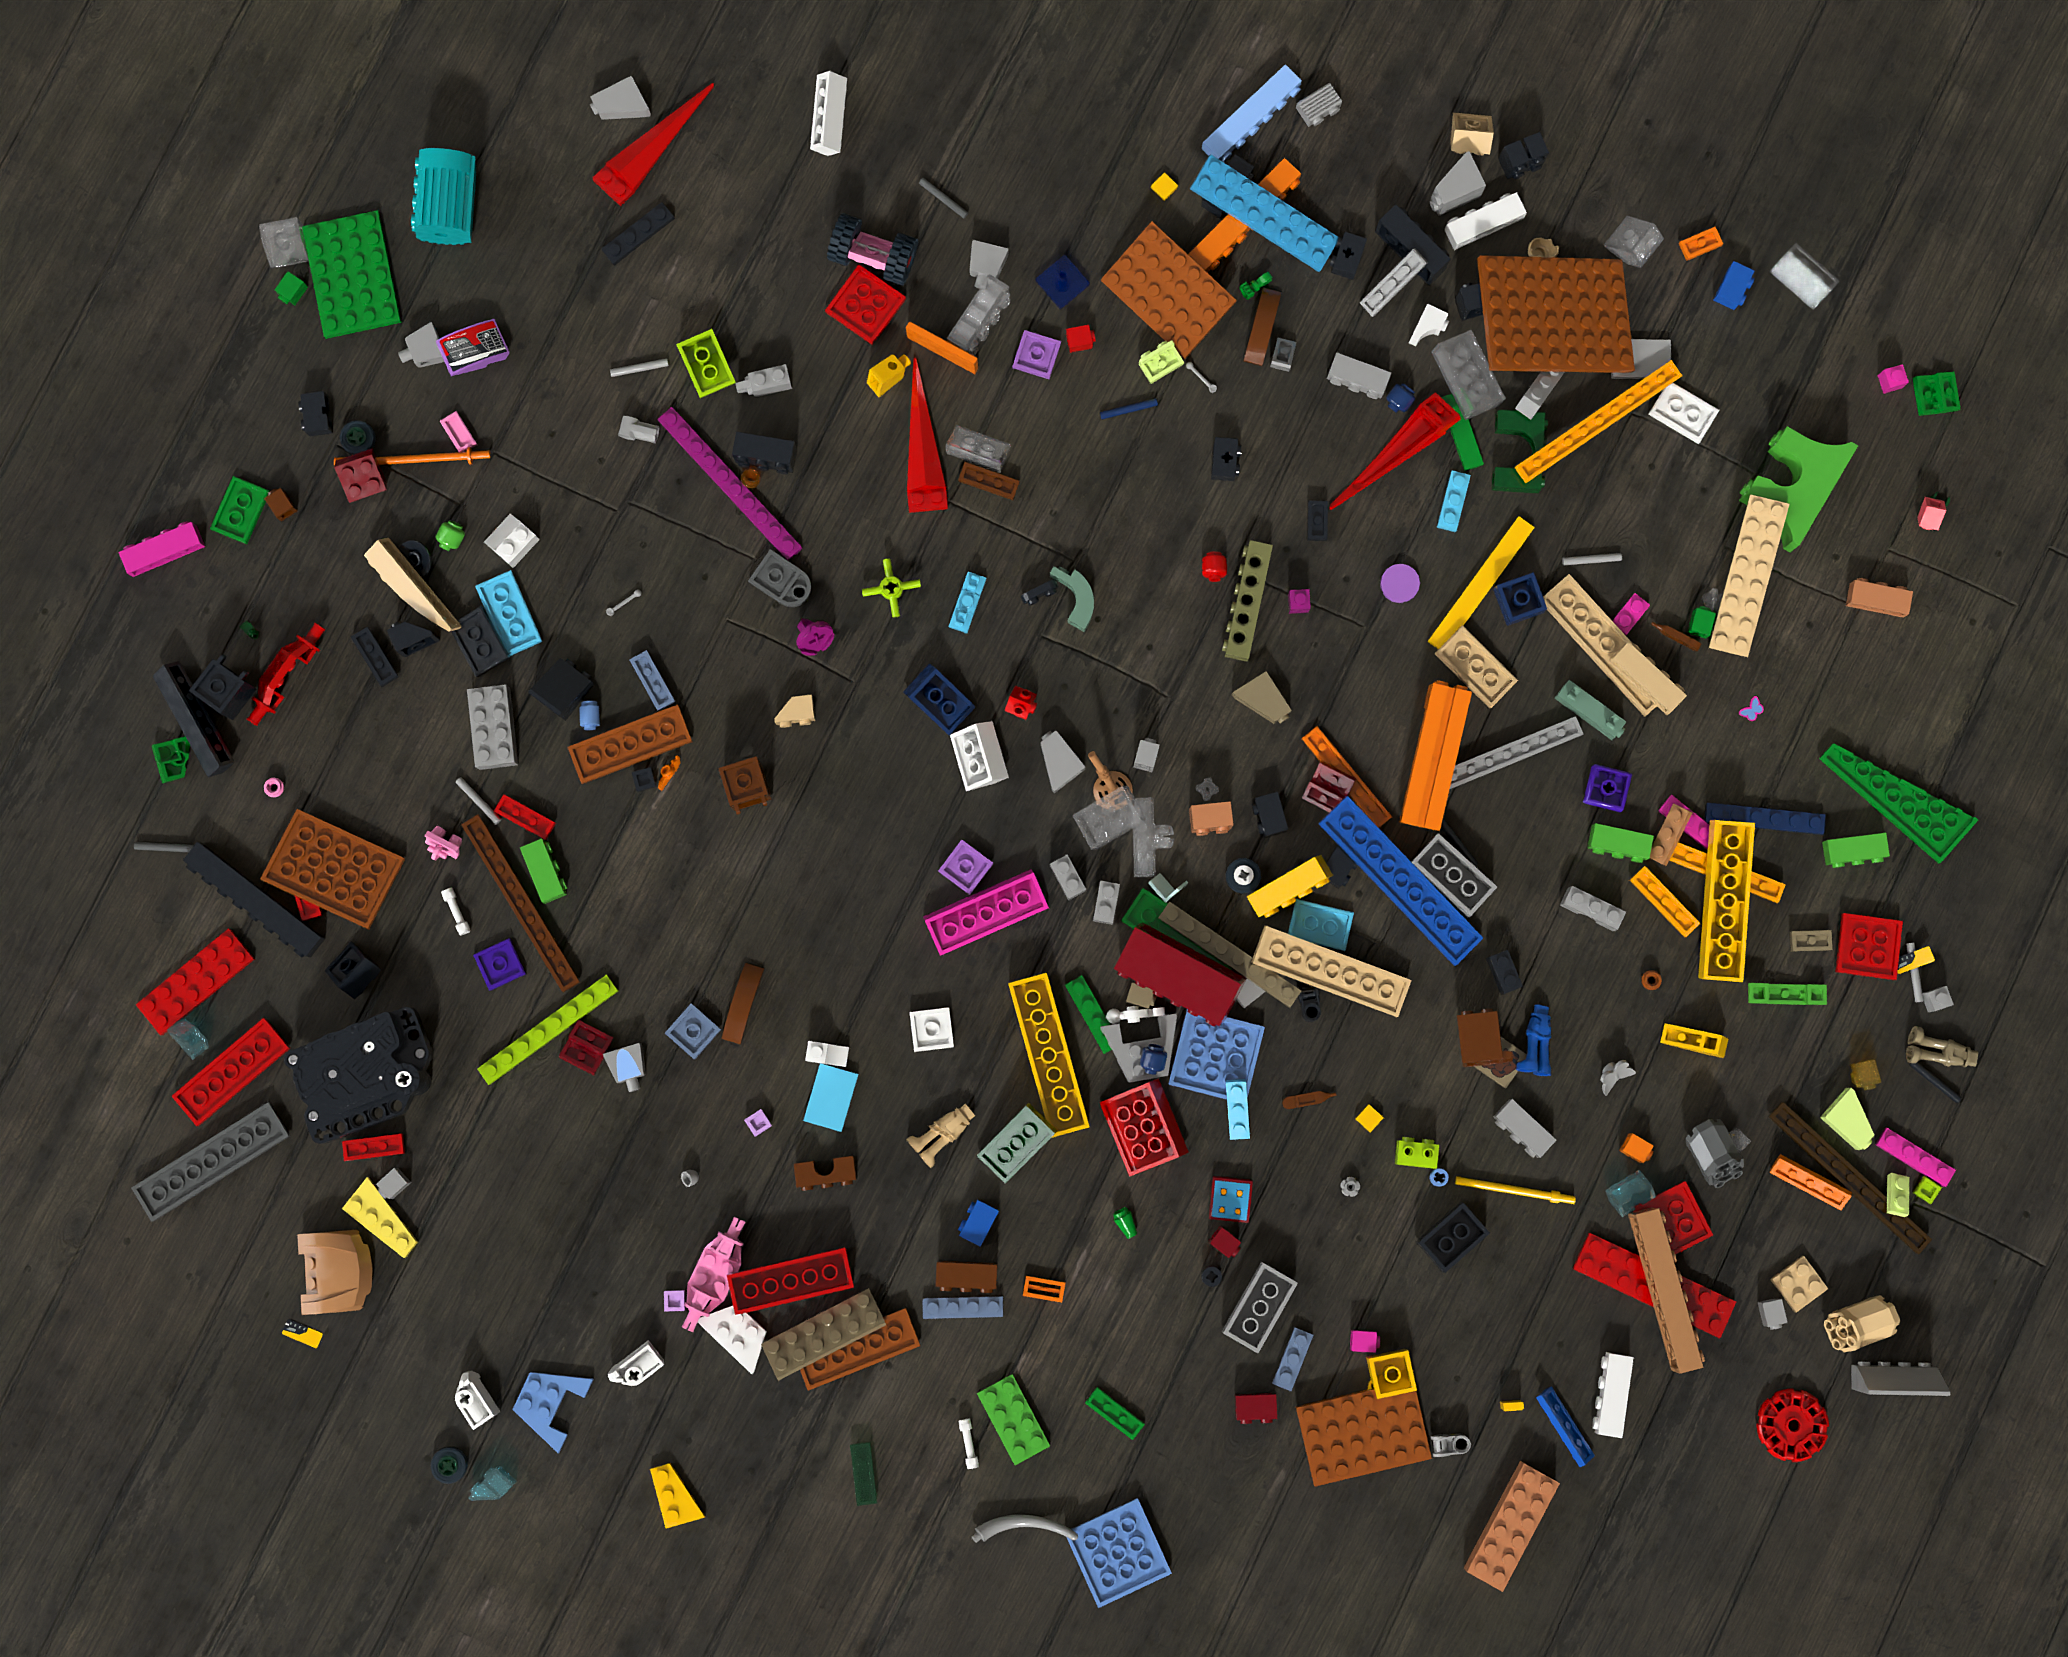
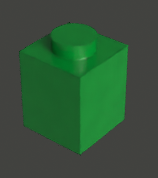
M287 271L275 288V291L279 295V300L285 304L290 302L295 306L308 286Z
M1707 607L1696 608L1692 612L1687 634L1705 639L1709 637L1716 613L1711 612V609Z

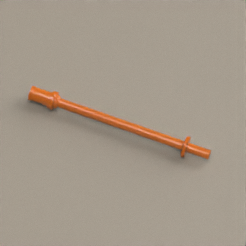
M467 447L466 452L376 458L379 465L467 460L469 464H472L473 459L491 458L490 450L472 451L471 447ZM335 457V458H334V465H335V461H336V460H339V459H342V458H345V457H341V458Z

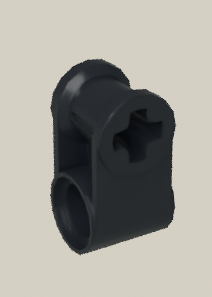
M1297 986L1301 990L1298 1000L1302 1017L1307 1022H1315L1321 1015L1319 990L1314 986ZM1314 1008L1317 1012L1316 1017H1308L1306 1010Z

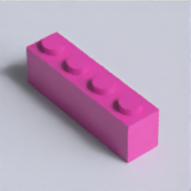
M187 521L180 523L178 528L173 530L166 529L160 532V535L154 538H144L142 543L128 545L119 552L127 574L135 577L202 549L205 545L198 527L194 523Z

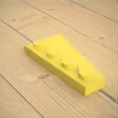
M369 1177L364 1180L342 1208L403 1258H406L418 1243L410 1230L396 1215L394 1209L380 1195Z

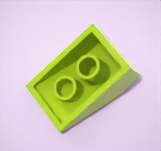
M712 329L676 344L700 398L736 383Z

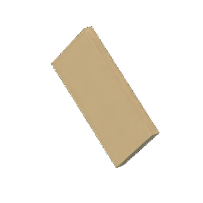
M1463 625L1435 652V655L1489 708H1492L1518 681Z

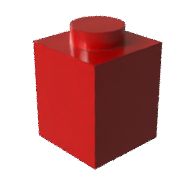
M1089 325L1066 329L1070 353L1092 349L1093 342H1096L1094 330L1090 331Z

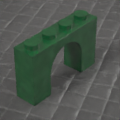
M1498 410L1495 414L1494 433L1523 437L1530 444L1532 455L1547 445L1544 431H1547L1548 419H1545V413L1536 412L1532 419H1529L1519 411ZM1495 467L1492 471L1491 490L1539 493L1545 485V476H1542V473L1525 483L1515 468Z

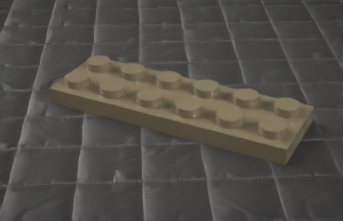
M868 1288L761 1345L779 1381L887 1324Z

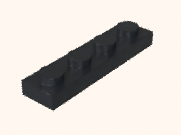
M661 202L601 250L615 266L675 218Z

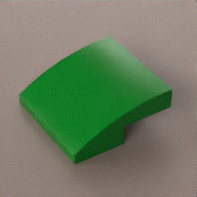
M1955 372L1936 373L1934 375L1912 378L1919 416L1961 410Z

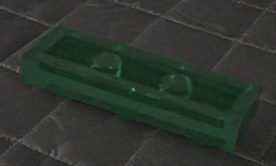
M871 1442L850 1444L857 1506L877 1504Z

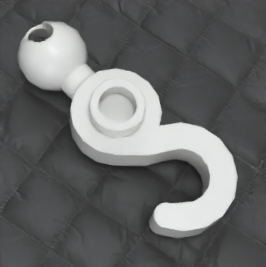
M1139 1006L1127 1007V1011L1123 1012L1111 1009L1107 1012L1106 1019L1112 1024H1117L1123 1019H1128V1023L1140 1022V1018L1165 1016V1007L1139 1010Z

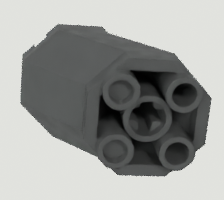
M1709 1119L1697 1125L1692 1130L1694 1133L1692 1137L1690 1135L1686 1137L1687 1147L1709 1185L1720 1188L1725 1182L1739 1178L1743 1174L1741 1170L1744 1167L1743 1158L1739 1154L1721 1119H1717V1122Z

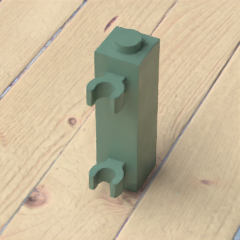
M1570 680L1564 684L1555 696L1557 701L1611 740L1616 736L1619 738L1626 729L1623 727L1626 723L1624 719Z

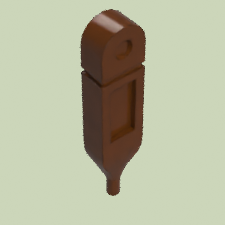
M1653 621L1651 625L1655 626L1663 635L1694 651L1699 650L1701 643L1669 626L1656 624Z
M1316 1091L1290 1096L1283 1099L1282 1105L1285 1109H1294L1296 1107L1320 1104L1328 1098L1336 1096V1092Z

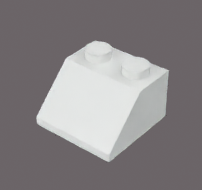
M509 514L484 543L514 568L539 539L512 514Z

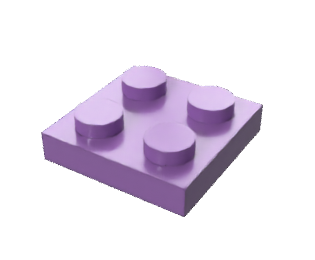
M1024 330L1012 367L1050 379L1061 341Z
M961 840L938 872L970 895L991 868L993 862Z

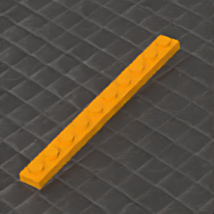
M1670 360L1521 462L1515 469L1525 483L1529 482L1682 377V374L1673 361Z

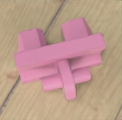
M436 826L431 832L427 831L425 834V843L430 845L427 850L433 853L431 858L436 861L439 857L446 859L447 855L457 859L462 839L456 835H452L449 841L443 839L446 831L439 826Z

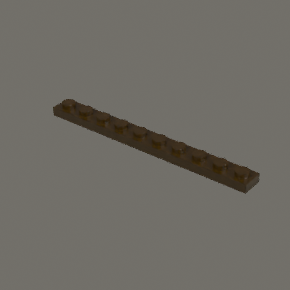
M1780 1102L1769 1114L1768 1117L1843 1187L1851 1191L1856 1199L1916 1254H1920L1932 1241L1907 1216L1902 1217L1887 1213V1197L1784 1102Z

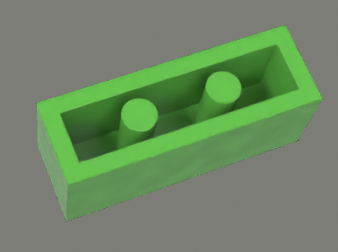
M1595 823L1591 827L1587 848L1593 849L1592 853L1604 855V852L1611 853L1614 858L1623 859L1625 856L1630 857L1633 862L1643 863V860L1646 861L1650 858L1654 836Z
M1886 833L1832 839L1822 842L1826 865H1832L1833 868L1844 867V863L1852 862V866L1862 865L1865 860H1871L1872 863L1884 862L1883 858L1890 856Z
M539 839L520 847L541 902L546 904L567 895L565 890L568 887L564 878L560 879L558 874L560 867L558 862L552 859L551 853H553L550 843Z

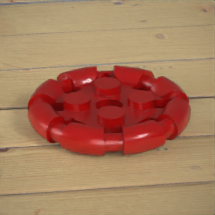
M1794 1388L1783 1389L1775 1392L1772 1398H1767L1761 1405L1757 1415L1759 1416V1423L1756 1424L1757 1433L1761 1443L1766 1445L1767 1451L1774 1457L1783 1461L1788 1459L1792 1462H1801L1812 1458L1811 1455L1816 1451L1819 1452L1825 1445L1828 1438V1415L1825 1408L1821 1407L1818 1403L1819 1400L1811 1393L1804 1390L1794 1391ZM1794 1399H1799V1406L1793 1404ZM1780 1402L1783 1407L1777 1410L1775 1405ZM1811 1408H1813V1410L1815 1411V1413L1812 1416L1808 1412V1410ZM1767 1418H1773L1771 1421L1772 1426L1767 1425ZM1791 1420L1798 1422V1428L1795 1431H1791L1788 1427ZM1813 1425H1819L1818 1433L1813 1432ZM1774 1436H1776L1779 1439V1441L1776 1443H1773V1441L1771 1440V1438ZM1810 1441L1811 1445L1806 1448L1803 1444ZM1788 1445L1794 1446L1792 1452L1787 1451Z

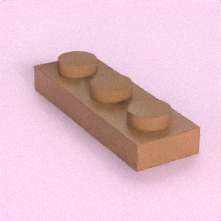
M1673 803L1651 848V859L1667 866L1693 812Z

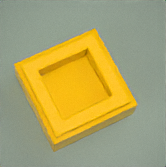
M1166 173L1162 174L1151 185V189L1164 201L1178 188V185Z
M1368 1104L1355 1120L1371 1132L1384 1117Z
M1521 1400L1500 1401L1501 1409L1504 1411L1524 1409V1403Z

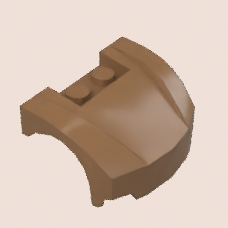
M345 1230L298 1234V1253L305 1256L306 1294L301 1295L302 1315L361 1310L366 1295L371 1292L372 1262L369 1247L367 1244H363L359 1231Z

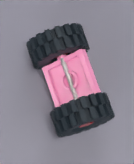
M842 213L832 232L827 259L845 266L849 264L851 259L859 263H865L876 269L885 270V280L904 285L914 263L918 239L898 233L895 241L892 243L860 232L862 220Z

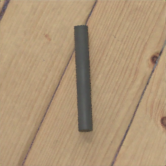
M924 177L920 180L919 184L963 219L967 217L968 212Z
M134 843L135 850L190 852L194 846L169 843Z

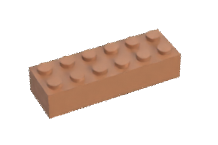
M1520 1461L1464 1569L1503 1592L1560 1483Z

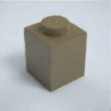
M1131 983L1126 1003L1149 1009L1150 1006H1154L1157 996L1152 993L1153 990L1150 988H1142L1135 983Z

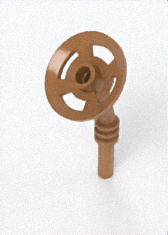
M1094 751L1090 752L1088 757L1095 766L1096 773L1099 776L1093 788L1095 800L1101 807L1107 810H1119L1125 807L1133 793L1130 780L1120 772L1109 771L1102 764ZM1118 777H1120L1121 779H1123V780L1125 781V783H1126V785H1127V788H1126V789H1125L1123 783H1122L1120 780H1118ZM1101 781L1105 782L1104 786L1100 785ZM1116 782L1120 784L1122 789H1119L1118 785H1116ZM1104 791H1107L1110 798L1106 796ZM1099 792L1102 793V796L1108 801V804L1100 798ZM1122 794L1126 796L1124 801L1115 805L1114 800L1120 798Z

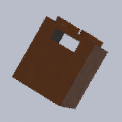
M757 756L718 768L729 805L736 811L737 815L741 814L740 809L763 803V806H766L767 801L772 800L762 764Z
M1490 1008L1482 1009L1481 1013L1473 1014V1011H1463L1461 1015H1457L1463 1067L1512 1062V1052L1502 1051L1497 1011H1493Z

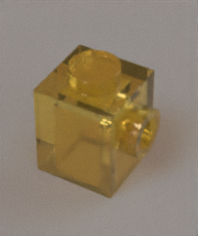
M1875 1059L1850 1064L1852 1069L1851 1080L1854 1085L1856 1084L1857 1088L1863 1087L1864 1090L1876 1088L1875 1084L1881 1083Z

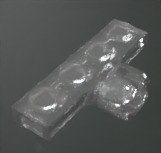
M1153 798L1132 799L1134 877H1155V850L1171 848L1173 846L1174 839L1164 837L1174 835L1173 828L1168 824H1154Z

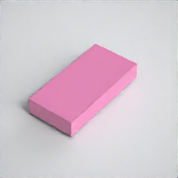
M457 411L440 420L458 452H466L467 447L473 448L477 445Z

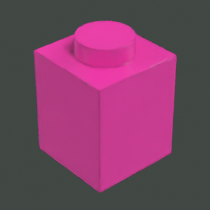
M1903 364L1885 369L1878 375L1884 394L1902 389L1909 383Z
M1351 1330V1351L1376 1353V1348L1380 1347V1336H1377L1376 1331Z

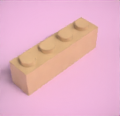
M1626 643L1609 662L1666 715L1670 714L1687 696L1684 693L1685 690L1679 684H1674L1665 671H1660L1650 657H1645L1641 654V649L1636 644Z

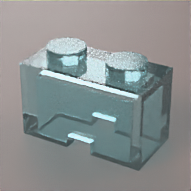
M1640 1170L1628 1175L1625 1179L1605 1190L1609 1202L1621 1217L1635 1210V1205L1639 1203L1643 1205L1656 1197L1652 1185Z

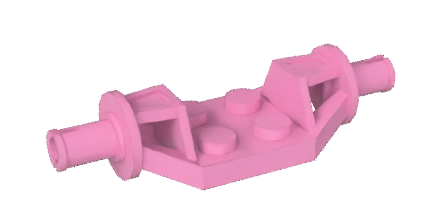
M734 1217L727 1233L718 1232V1236L704 1248L687 1286V1302L684 1303V1306L688 1308L689 1313L682 1325L684 1329L688 1328V1331L694 1332L700 1316L709 1317L710 1312L725 1300L730 1290L727 1274L738 1272L742 1265L741 1246L744 1243L739 1241L738 1236L746 1223L745 1221H739V1218ZM734 1244H736L733 1256H731ZM709 1300H711V1302L708 1304V1306L706 1307V1309L703 1310V1309L705 1308V1306L707 1305V1303L709 1302Z

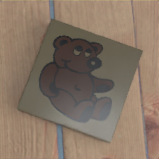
M1501 1037L1502 1051L1512 1052V1062L1473 1067L1506 1089L1518 1072L1516 1070L1517 1063L1525 1060L1527 1054Z

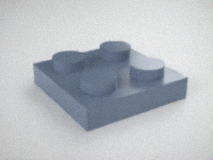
M691 1003L665 1034L695 1060L721 1029Z

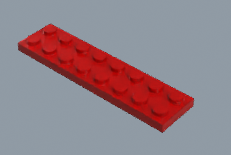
M1588 1233L1573 1266V1270L1654 1307L1640 1256L1592 1233ZM1682 1276L1680 1285L1682 1291L1685 1290L1688 1302H1686L1687 1310H1690L1693 1316L1691 1325L1717 1338H1721L1736 1301Z

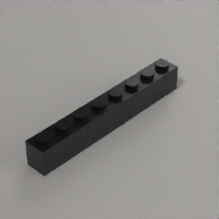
M197 842L183 859L187 863L186 868L194 874L196 872L203 876L201 879L208 885L214 884L218 888L216 891L225 898L227 896L232 898L233 905L241 910L242 908L246 909L249 912L247 915L256 922L260 920L264 923L262 927L271 934L273 932L278 934V939L285 945L291 944L295 948L293 951L300 957L306 956L311 958L325 940L323 936L203 843Z

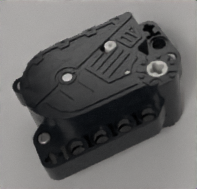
M403 1007L390 1013L378 1014L366 1021L347 1026L340 1031L326 1034L307 1045L286 1053L284 1063L287 1067L293 1069V1081L299 1093L298 1095L308 1105L304 1118L312 1140L318 1144L330 1143L406 1113L414 1096L424 1094L431 1086L432 1078L427 1068L432 1059L433 1051L418 1011L414 1008ZM407 1012L412 1013V1016L409 1017L410 1021L405 1019ZM414 1030H418L419 1038L414 1041L411 1038V1033ZM397 1100L402 1103V1108L399 1111L394 1109V1103ZM380 1107L383 1110V1116L378 1119L375 1116V1110ZM359 1115L364 1117V1123L361 1126L356 1123V1118ZM340 1122L345 1124V1130L342 1133L337 1129ZM322 1131H331V1132H332V1133H329V1134L324 1135L323 1138H320V1137H319V1135L322 1133Z

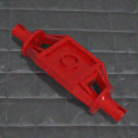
M314 623L306 637H300L297 634L296 637L300 640L280 649L259 679L258 699L254 696L252 697L257 706L250 716L247 717L248 721L258 726L266 712L276 713L275 709L284 699V696L275 691L276 687L279 688L283 684L285 679L283 677L295 667V660L297 658L308 665L316 651H320L315 643L325 631L324 628Z

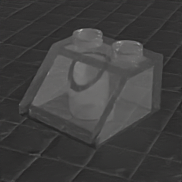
M1626 216L1604 246L1625 263L1641 268L1664 238L1654 223Z
M297 217L259 224L262 244L271 268L309 261L302 229L303 224Z

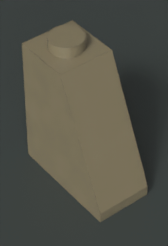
M1267 672L1262 673L1232 693L1234 699L1273 724L1277 721L1281 724L1290 718L1288 714L1292 710Z

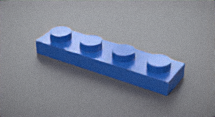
M1552 1386L1546 1388L1536 1398L1559 1433L1562 1441L1569 1449L1572 1457L1579 1467H1582L1595 1455Z

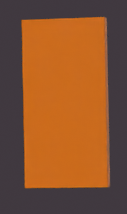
M911 321L907 324V338L973 374L977 372V357Z

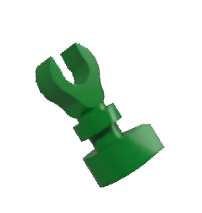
M1266 272L1256 281H1251L1250 285L1247 282L1243 283L1239 287L1245 299L1248 300L1255 295L1254 291L1257 292L1261 287L1271 282L1273 277L1269 272Z

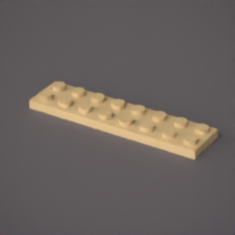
M1754 495L1749 496L1709 648L1748 657L1788 512V503Z
M1568 574L1543 596L1547 610L1644 717L1647 716L1657 706L1609 662L1626 643L1630 642L1632 644V642L1572 576Z
M1264 926L1251 961L1255 965L1395 1017L1399 1016L1411 983L1410 979L1268 926Z

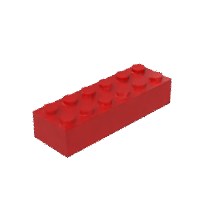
M845 1247L727 1274L735 1315L854 1288Z

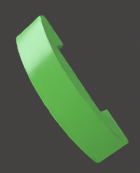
M1748 983V1003L1827 1005V985Z

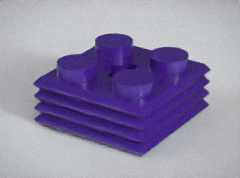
M1594 764L1591 767L1583 803L1622 812L1625 807L1632 774ZM1609 784V788L1612 789V791H1609L1608 793H1606L1605 789H1603V786Z

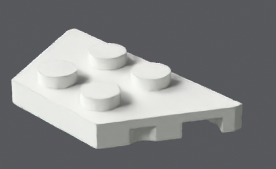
M733 1306L714 1312L709 1317L699 1318L698 1323L741 1365L753 1374L762 1349L761 1344L765 1339L767 1331L748 1313L735 1315Z

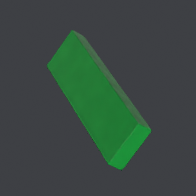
M1459 392L1441 397L1461 418V420L1450 427V431L1464 471L1483 466L1484 463Z

